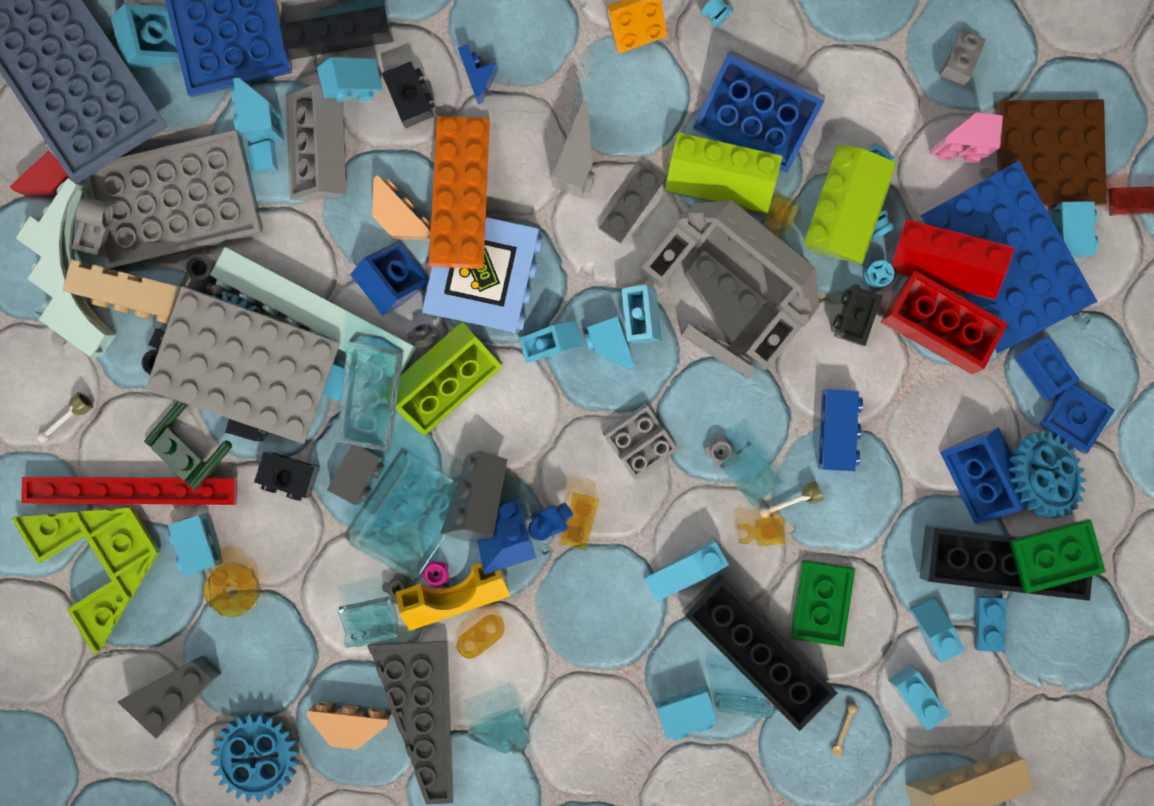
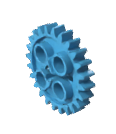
M1038 432L1025 436L1024 440L1018 441L1019 447L1013 448L1016 456L1010 458L1015 467L1009 468V471L1015 473V477L1011 479V482L1018 484V487L1014 490L1015 493L1021 492L1023 494L1020 501H1028L1027 509H1035L1036 515H1044L1045 519L1051 517L1055 519L1072 514V510L1079 508L1077 503L1083 501L1080 493L1086 492L1081 486V483L1086 482V479L1080 477V473L1085 470L1077 465L1081 459H1074L1073 457L1075 449L1068 450V442H1060V436L1052 437L1051 432Z
M252 712L248 715L247 720L241 715L237 718V723L232 720L227 724L228 729L223 728L219 732L222 737L214 740V743L219 747L211 751V754L218 756V758L214 759L211 765L219 767L213 775H222L223 777L219 782V786L225 783L229 785L226 791L227 794L234 789L237 791L236 799L242 794H246V802H249L253 795H255L257 802H260L264 794L268 799H271L274 791L280 794L283 791L282 785L288 786L291 780L289 777H293L297 772L292 767L297 766L300 760L293 758V756L297 755L300 749L292 748L297 738H288L292 729L283 731L284 721L276 725L274 724V715L267 721L265 720V713L262 712L256 719ZM262 737L270 738L273 743L272 747H266L262 742ZM236 740H241L245 743V751L237 748ZM254 752L255 757H249ZM277 752L279 756H269V754ZM232 758H242V760L235 762L232 760ZM265 764L273 765L276 770L275 774L267 772ZM239 767L246 768L249 772V777L242 776L239 773Z

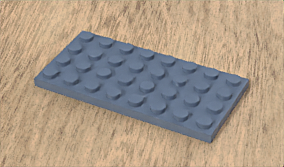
M0 0V73L74 184H78L168 127L83 0Z

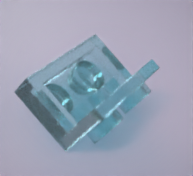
M391 596L339 607L338 614L345 632L344 644L346 648L360 647L377 641H388L398 636L399 620Z

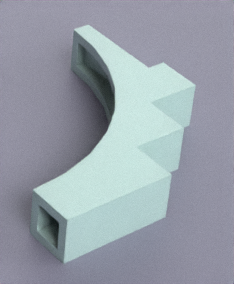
M67 178L58 187V194L52 203L44 208L43 217L30 216L21 224L20 232L16 239L41 256V259L33 264L28 280L53 297L44 305L42 309L43 314L39 320L89 357L103 356L116 337V334L98 318L84 296L62 291L70 260H73L72 237L77 205L84 198L89 188L82 181L74 184L70 178Z

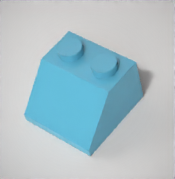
M124 3L111 16L119 53L128 68L148 69L180 61L167 7Z

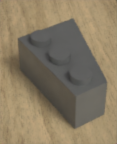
M705 250L685 273L687 280L701 302L706 306L728 344H731L766 302L763 297Z
M483 451L467 454L440 534L464 541L493 537L508 459Z
M202 655L119 700L118 703L157 739L184 714L221 673Z

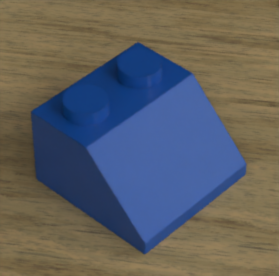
M400 240L364 257L350 274L382 316L402 306L429 283L427 274Z
M519 498L499 504L493 537L477 540L484 574L536 558L532 539L528 531V523Z

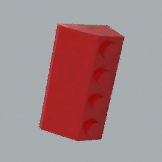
M906 219L892 267L895 273L910 276L915 270L940 285L995 300L1007 273L1014 247Z
M915 270L892 299L881 320V323L970 374L985 369L1008 325L1005 321Z

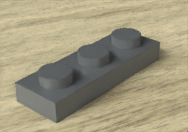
M644 163L605 218L599 230L621 244L666 178Z

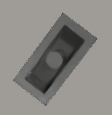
M352 443L327 491L353 505H358L361 501L366 502L372 491V488L369 486L373 478L378 479L385 467L382 464L385 457L359 443Z

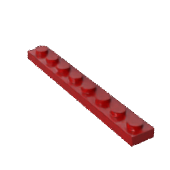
M22 477L21 504L236 505L237 478H206L197 490H193L181 478Z

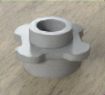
M723 436L717 437L716 442L712 446L705 448L706 456L711 457L718 468H723L726 462L737 454L736 449L731 447ZM720 449L723 450L721 455L718 453Z

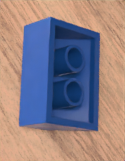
M999 427L974 435L940 452L974 524L1020 511L1028 505V501H1020L1023 494L1021 492L1015 493L1014 491L1018 484L1011 482V479L1015 477V473L1009 471V468L1015 467V464L1010 461L1013 455Z

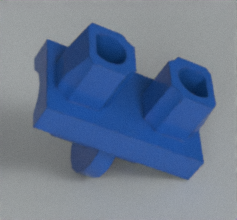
M565 502L557 507L551 506L536 511L529 516L532 519L528 527L529 534L534 540L543 541L549 538V536L563 533L569 528L565 522L573 517L574 514Z

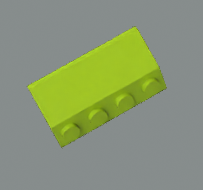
M678 132L665 191L710 202L732 200L745 210L768 214L782 156Z
M838 144L803 245L816 255L863 265L897 163L863 148Z
M461 322L390 384L383 393L392 406L425 436L503 366L465 323Z

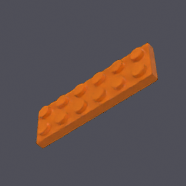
M437 116L429 267L484 269L490 118Z

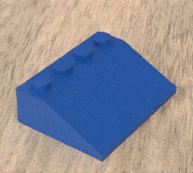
M730 50L693 128L727 144L782 156L780 170L788 173L825 101V95Z

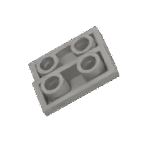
M646 403L602 433L634 480L678 450Z

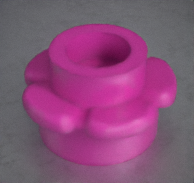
M441 561L429 562L426 565V570L423 571L424 580L433 587H439L442 583H446L449 579L447 565ZM435 571L439 572L438 576L434 575Z

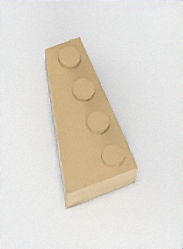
M71 259L62 291L91 298V304L108 308L109 303L113 304L112 309L129 314L130 309H134V315L148 319L154 314L157 315L156 321L168 324L181 287Z
M1011 752L1000 753L992 759L905 784L911 806H995L1034 790L1025 758L1013 755Z

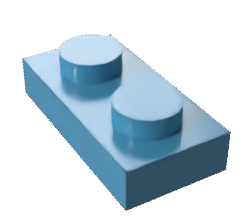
M977 596L975 649L977 651L1005 652L1006 598Z

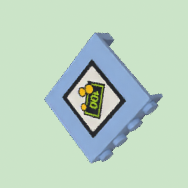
M486 217L484 269L432 267L422 313L428 316H439L508 331L517 335L518 329L523 330L526 320V314H522L524 303L529 304L532 289L528 288L529 279L535 278L538 263L533 262L535 252L540 253L543 243V237L539 236V229Z

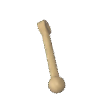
M855 703L848 704V713L837 744L831 748L835 756H840L843 753L841 748L853 713H856L858 709Z

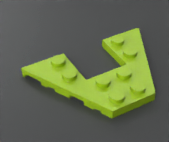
M134 507L11 518L38 564L44 563L84 537L88 541L110 577L111 582L66 610L93 654L99 653L161 552Z

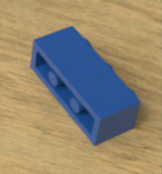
M822 390L818 469L855 471L856 466H859L860 451L857 450V439L861 438L862 428L861 424L858 423V413H861L863 408V399L859 397V391Z

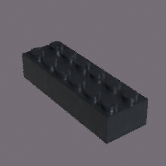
M925 525L919 578L934 583L1024 593L1009 541L1019 536ZM1093 576L1027 594L1090 601Z
M720 574L682 610L688 620L799 732L838 694Z

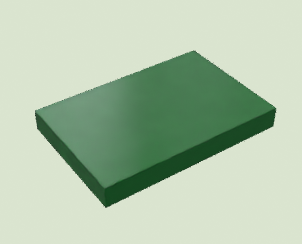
M1084 519L1009 540L1024 593L1035 592L1106 572L1091 519Z
M801 559L790 633L791 639L844 647L855 575L854 567Z

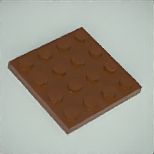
M1104 99L999 100L996 103V115L1003 116L1000 148L997 149L998 172L1019 161L1045 207L1055 206L1062 202H1094L1095 206L1107 204Z

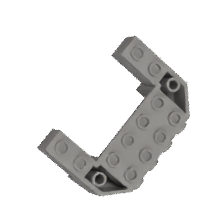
M732 200L693 204L643 265L640 272L661 288L693 248L700 253L705 250L766 300L764 305L775 313L743 353L745 357L750 359L761 370H767L801 327L806 326L819 307L816 269L804 256L797 254L783 239L776 237L762 222L755 220L742 206L735 204Z

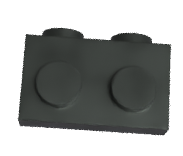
M857 284L850 286L849 289H845L841 298V304L844 305L842 312L836 315L832 329H835L834 337L860 346H866L882 295L861 289L860 285Z

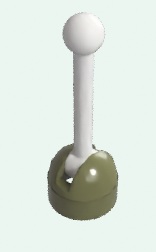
M77 392L69 400V411L45 432H40L37 435L38 441L46 442L49 435L73 414L84 415L93 408L92 401L85 394Z
M813 481L803 487L800 496L770 508L763 507L760 510V515L767 518L770 513L804 500L807 503L815 504L824 499L816 481Z

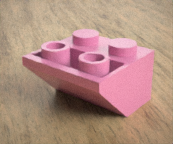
M975 113L931 148L930 154L938 155V158L942 160H953L954 157L964 158V161L969 163L981 162L982 159L1000 148L1003 116Z

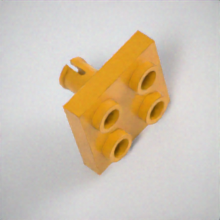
M621 0L607 5L613 40L618 54L668 37L662 0Z

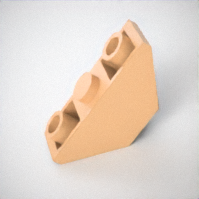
M377 175L373 180L372 216L395 240L430 241L431 223L424 216L419 219L413 213L416 208L406 197L401 200L395 194L398 189L388 178L383 181Z
M318 702L307 711V717L330 746L350 749L361 747L385 728L392 714L385 713V710L380 708H371L369 711L359 710V707L353 705L335 708L332 707L331 703Z

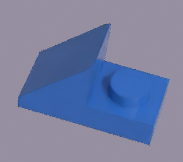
M467 44L459 47L458 50L477 104H481L497 74L498 65L495 62L481 67L476 51L471 53Z

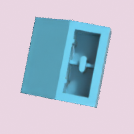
M233 78L234 87L231 88V98L233 103L236 104L237 114H234L233 117L235 129L252 144L271 140L272 142L284 141L282 115L265 98L240 78Z

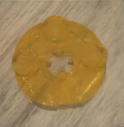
M229 563L218 567L208 577L204 585V597L207 604L223 617L243 615L256 605L260 594L259 581L253 569L239 563ZM228 583H234L235 587H238V592L235 593L236 597H231V593H226V587H230Z

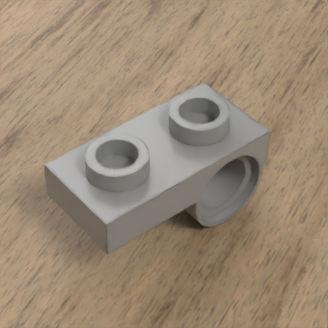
M962 28L939 72V76L963 87L973 74L986 39Z
M89 197L82 198L76 209V218L80 222L72 249L102 257L116 206Z

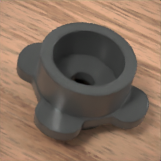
M420 324L414 327L413 331L407 334V337L414 340L415 346L426 347L434 343L438 330L436 328L432 329L428 324Z
M401 572L395 573L392 580L384 582L382 585L383 592L391 596V601L394 604H398L396 586H400L399 591L413 586L409 584L405 575Z

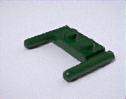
M177 401L144 442L183 481L187 482L190 488L197 490L231 450L232 443L228 440L223 441L210 458L205 461L174 430L169 428L188 406L186 403Z

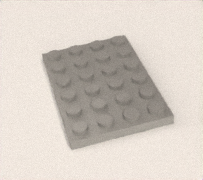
M237 130L120 157L85 179V183L89 187L87 190L89 198L116 206L102 254L106 269L114 270L263 234L240 135Z
M181 286L145 390L304 444L341 342Z

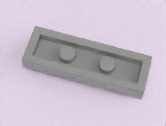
M695 324L694 327L688 325L681 336L745 379L750 378L756 370L751 366L752 361L740 353L738 356L734 355L729 351L731 347L720 339L713 341L707 337L708 331L701 326Z

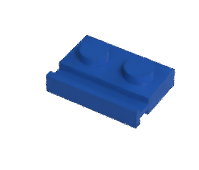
M1048 336L1014 358L1045 402L1080 380Z

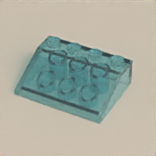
M402 446L344 533V536L352 547L416 581L446 536L440 533L458 481Z

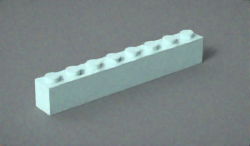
M224 247L210 274L218 279L216 284L222 288L231 291L233 287L241 291L239 295L241 298L251 303H254L255 300L264 303L262 309L276 316L279 312L287 315V322L299 328L304 324L311 328L310 332L341 342L340 350L346 353L348 349L357 352V359L369 365L372 361L380 364L379 370L394 377L395 373L399 375L404 373L417 349L413 345Z

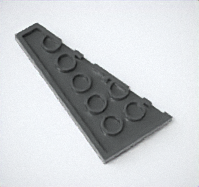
M448 641L368 644L367 647L374 659L377 674L384 686L387 701L399 733L404 740L405 749L414 767L415 776L425 803H453Z

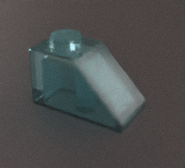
M519 708L470 727L468 732L470 740L504 754L511 751L513 754L525 750L527 744H530L531 739Z

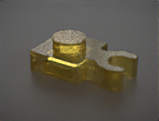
M775 196L763 221L769 223V226H767L769 231L780 238L779 229L784 232L788 231L799 207Z
M783 517L755 519L756 527L746 523L737 525L738 529L748 530L746 538L738 539L741 544H748L753 539H757L758 546L785 544Z

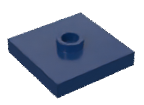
M1074 383L1057 395L1039 425L1055 436L1059 435L1060 439L1068 442L1069 445L1081 453L1087 454L1115 409Z

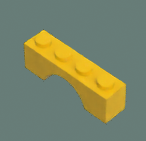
M482 563L473 565L469 576L456 586L446 589H432L423 584H418L396 592L399 614L409 631L511 596L503 569L484 574Z

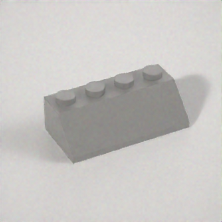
M313 84L286 96L290 200L332 199L346 195L344 102H337L334 98H324L322 87L318 84Z

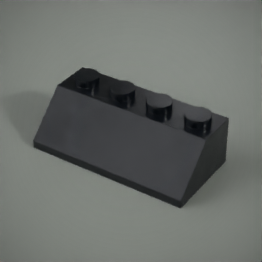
M320 0L281 7L280 29L283 47L291 60L394 42L387 0Z

